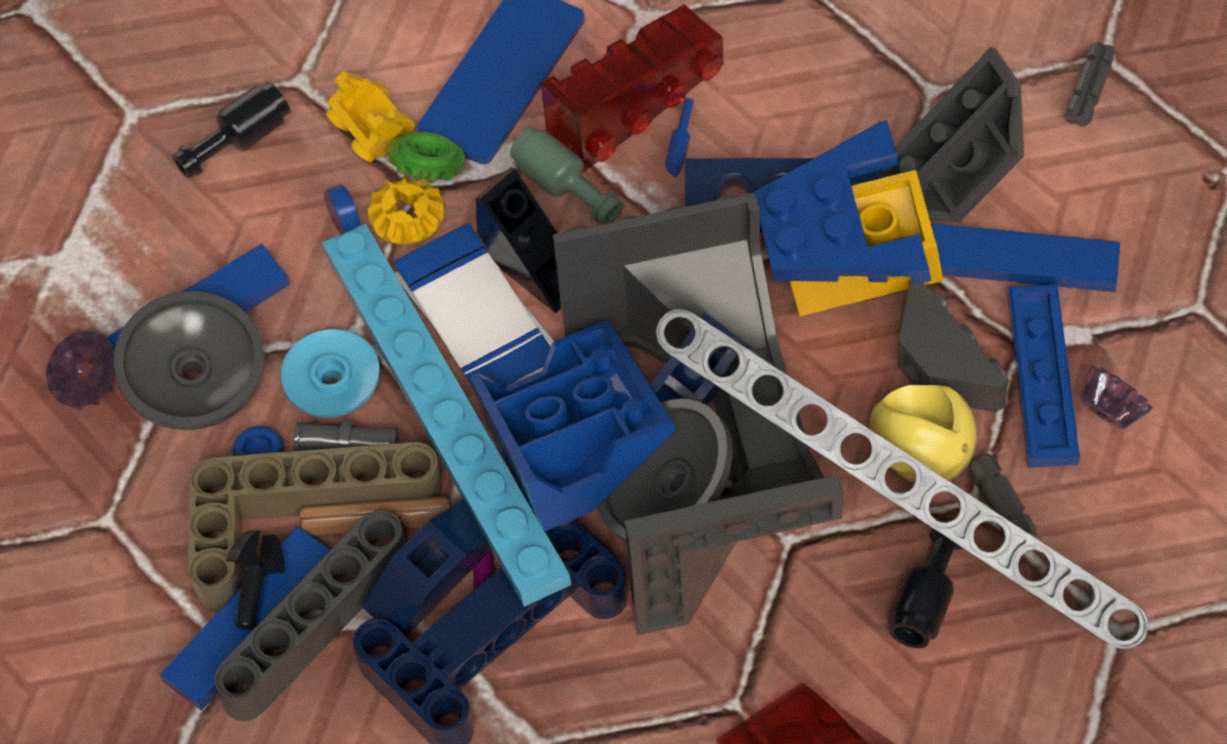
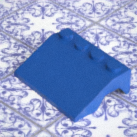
M608 319L554 341L542 371L513 384L503 386L480 373L470 377L485 421L544 532L559 525H566L576 518L592 512L676 431L670 416Z

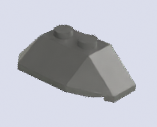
M990 47L895 147L899 165L881 170V178L912 170L917 171L930 220L960 222L1024 157L1021 84L996 48Z

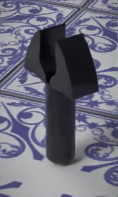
M260 530L243 533L232 546L226 559L228 562L238 563L243 572L235 618V626L242 630H252L255 628L264 577L269 573L285 572L283 552L276 535H263L260 548L261 554L258 559L256 546Z

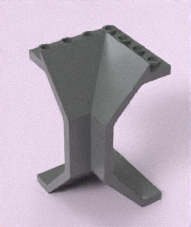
M755 192L740 196L726 195L716 201L692 206L678 205L664 212L640 217L625 216L616 222L592 227L578 226L566 232L553 235L565 337L608 319L625 347L641 349L666 364L671 355L659 345L656 338V328L659 320L667 312L675 309H685L700 318L706 312L751 346L750 351L787 374L776 335L762 260L760 209ZM686 319L673 321L667 330L669 343L673 347L678 348L693 329V323ZM738 366L736 367V369L733 371V373H732L731 375H733V374L737 371ZM764 376L755 383L754 397L759 404L772 406L781 400L783 386L778 378ZM721 388L714 396L713 403L716 413L724 420L731 435L733 446L731 469L735 484L720 500L624 521L633 618L638 635L688 625L736 542L842 519L843 492L838 475L824 477L808 445ZM798 413L797 424L799 429L804 433L801 419Z

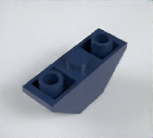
M465 500L428 520L391 558L362 605L363 609L374 619L379 618L389 621L407 636L492 550Z

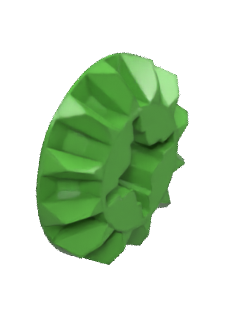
M413 132L399 136L390 143L389 163L397 167V172L411 174L415 180L425 178L430 182H434L436 178L447 181L452 180L453 175L462 173L465 161L463 150L456 143L442 135L431 132Z

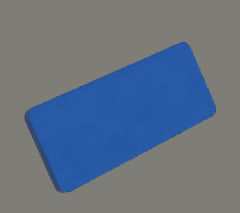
M503 0L417 124V132H431L442 135L456 143L463 150L465 158L479 164L490 163L584 24L583 10L560 0Z

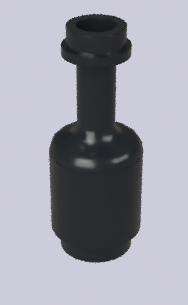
M267 82L262 87L255 85L218 111L216 120L219 127L216 131L190 149L184 145L179 147L178 152L172 155L173 161L186 178L189 179L195 174L199 175L202 173L200 165L226 146L233 145L238 150H246L284 123L283 117L290 113V107L281 92L272 83Z
M951 518L938 519V521L940 522H947L949 520H952ZM931 528L929 533L934 544L926 565L910 568L904 575L888 616L890 623L889 633L892 638L902 645L911 648H925L930 640L937 637L954 594L953 583L944 573L953 550L963 548L934 528Z

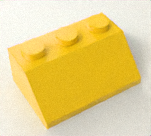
M912 170L852 185L867 246H874L919 234L932 280L924 284L929 285L944 281L938 249L917 171ZM839 276L838 282L790 281L799 316L908 290L912 279L911 277H888L887 282H869L867 276Z

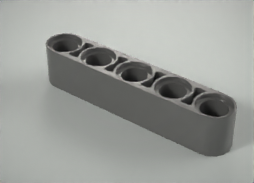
M377 510L365 515L219 665L215 672L214 682L222 706L230 717L239 721H248L261 715L362 610V605L387 564L406 544L401 521L395 514L389 511ZM383 538L392 540L385 546H373L374 542ZM344 575H358L357 578L351 582H338V580ZM309 611H323V613L317 618H303V616ZM279 646L288 648L282 655L275 657L267 655L273 648ZM240 684H252L251 688L245 693H231L233 688Z

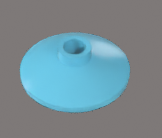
M341 329L321 330L305 336L292 346L281 366V384L288 400L297 409L316 417H338L357 410L371 398L380 379L379 360L373 347L361 336ZM331 378L340 379L337 383L325 384Z

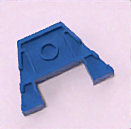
M887 120L878 122L755 191L760 209V223L775 281L838 282L839 276H867L869 282H887L888 277H911L912 283L932 281L919 234L874 246H867L850 178L899 165Z

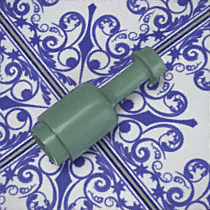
M530 127L516 138L510 150V157L515 160L516 168L546 192L557 197L571 192L592 209L591 217L596 222L603 224L611 223L619 216L623 208V202L618 199L614 192L610 191L603 194L581 176L584 167L582 159L546 130L538 131L536 128Z

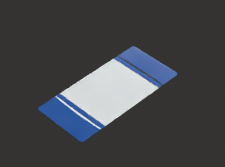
M465 224L394 261L397 270L472 387L470 377L478 373L503 386H508L544 366L551 348L470 224Z

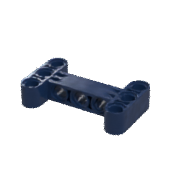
M573 520L566 525H559L545 531L558 554L565 550L579 552L571 558L560 557L569 572L571 585L524 607L501 567L413 642L394 624L379 618L362 623L355 631L353 646L361 673L430 744L470 743L474 734V726L469 702L460 689L570 596L588 614L599 619L614 618L621 614L626 607L628 595L623 565L578 521ZM604 582L614 585L612 589L603 592L593 589L595 585ZM379 646L390 648L387 653L381 656H371L368 654L372 649ZM412 680L425 682L417 690L408 691L402 689L406 683ZM453 714L460 717L452 725L443 726L436 723L444 715Z

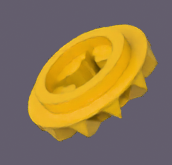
M405 174L401 181L391 183L386 180L379 192H372L371 203L367 208L370 225L379 237L395 244H413L427 239L437 231L443 221L445 208L438 188L431 187L425 178L416 181L411 180ZM398 200L404 201L407 205L413 204L415 219L410 214L407 215L403 210L398 211Z

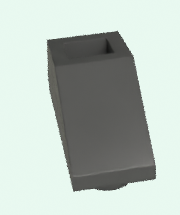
M911 280L899 336L898 368L913 385H943L952 388L964 398L970 408L998 412L1005 408L1009 381L1001 364L995 359L989 360L978 347L974 333L967 325H959L949 313L944 298L937 290H929L924 283H912Z

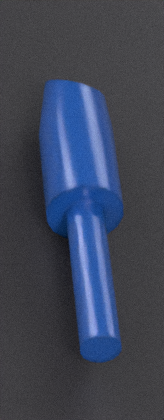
M686 98L684 101L678 129L672 131L665 166L674 177L681 171L690 140L687 128L694 103L691 98Z

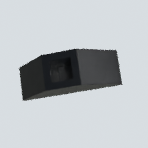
M510 167L475 198L477 234L501 270L556 314L561 309L553 235L558 233L516 168Z

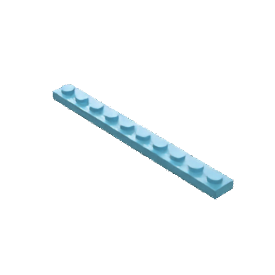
M361 225L322 242L324 253L463 500L466 501L523 606L525 607L570 586L569 572L367 225Z

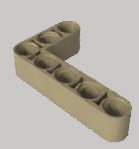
M409 442L212 457L200 461L190 472L188 516V573L198 602L203 608L218 612L241 588L242 570L239 564L228 562L226 559L232 546L242 535V520L300 516L301 508L305 505L437 497L442 492L443 483L436 452L424 443ZM416 471L427 472L422 477H408L410 474ZM365 475H376V477L370 481H358L361 477ZM326 479L319 485H308L312 480ZM264 483H275L270 488L257 489L260 485ZM225 486L219 492L207 493L213 487ZM214 531H225L219 537L206 538ZM225 576L219 583L205 584L212 577Z

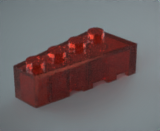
M685 4L640 28L636 40L628 44L620 39L607 46L606 54L600 60L591 63L585 58L572 65L570 70L572 75L559 81L555 76H552L541 82L546 131L576 153L584 163L583 171H587L597 162H603L610 158L616 148L633 134L638 135L645 131L652 120L668 107L673 108L680 104L687 93L699 83L712 79L724 65L723 37Z

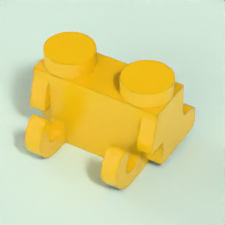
M347 71L340 72L335 78L334 82L339 88L327 102L330 108L326 112V116L341 130H349L355 137L351 147L362 159L373 162L377 156L384 158L389 153L390 143L395 138L414 131L415 122L409 115L402 113L389 98L390 92L384 84L368 78L365 79L362 76Z

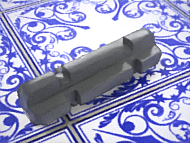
M1094 42L1090 45L1086 55L1087 60L1083 63L1073 90L1074 95L1070 98L1066 109V119L1069 123H1077L1082 127L1090 124L1094 114V107L1097 106L1107 79L1106 74L1110 70L1114 59L1115 51L1111 45H1103L1100 42Z
M986 454L974 459L970 463L969 474L976 486L982 487L983 491L980 493L988 507L1035 537L1036 527L1029 515L1023 514L1022 511L1025 508L1007 477L1000 475L999 472L1002 469L995 457Z

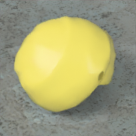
M907 385L887 394L872 410L870 430L946 480L954 479L970 464L976 448L977 423L967 402L952 388L943 385ZM897 462L889 467L912 483L915 482V473L909 464Z

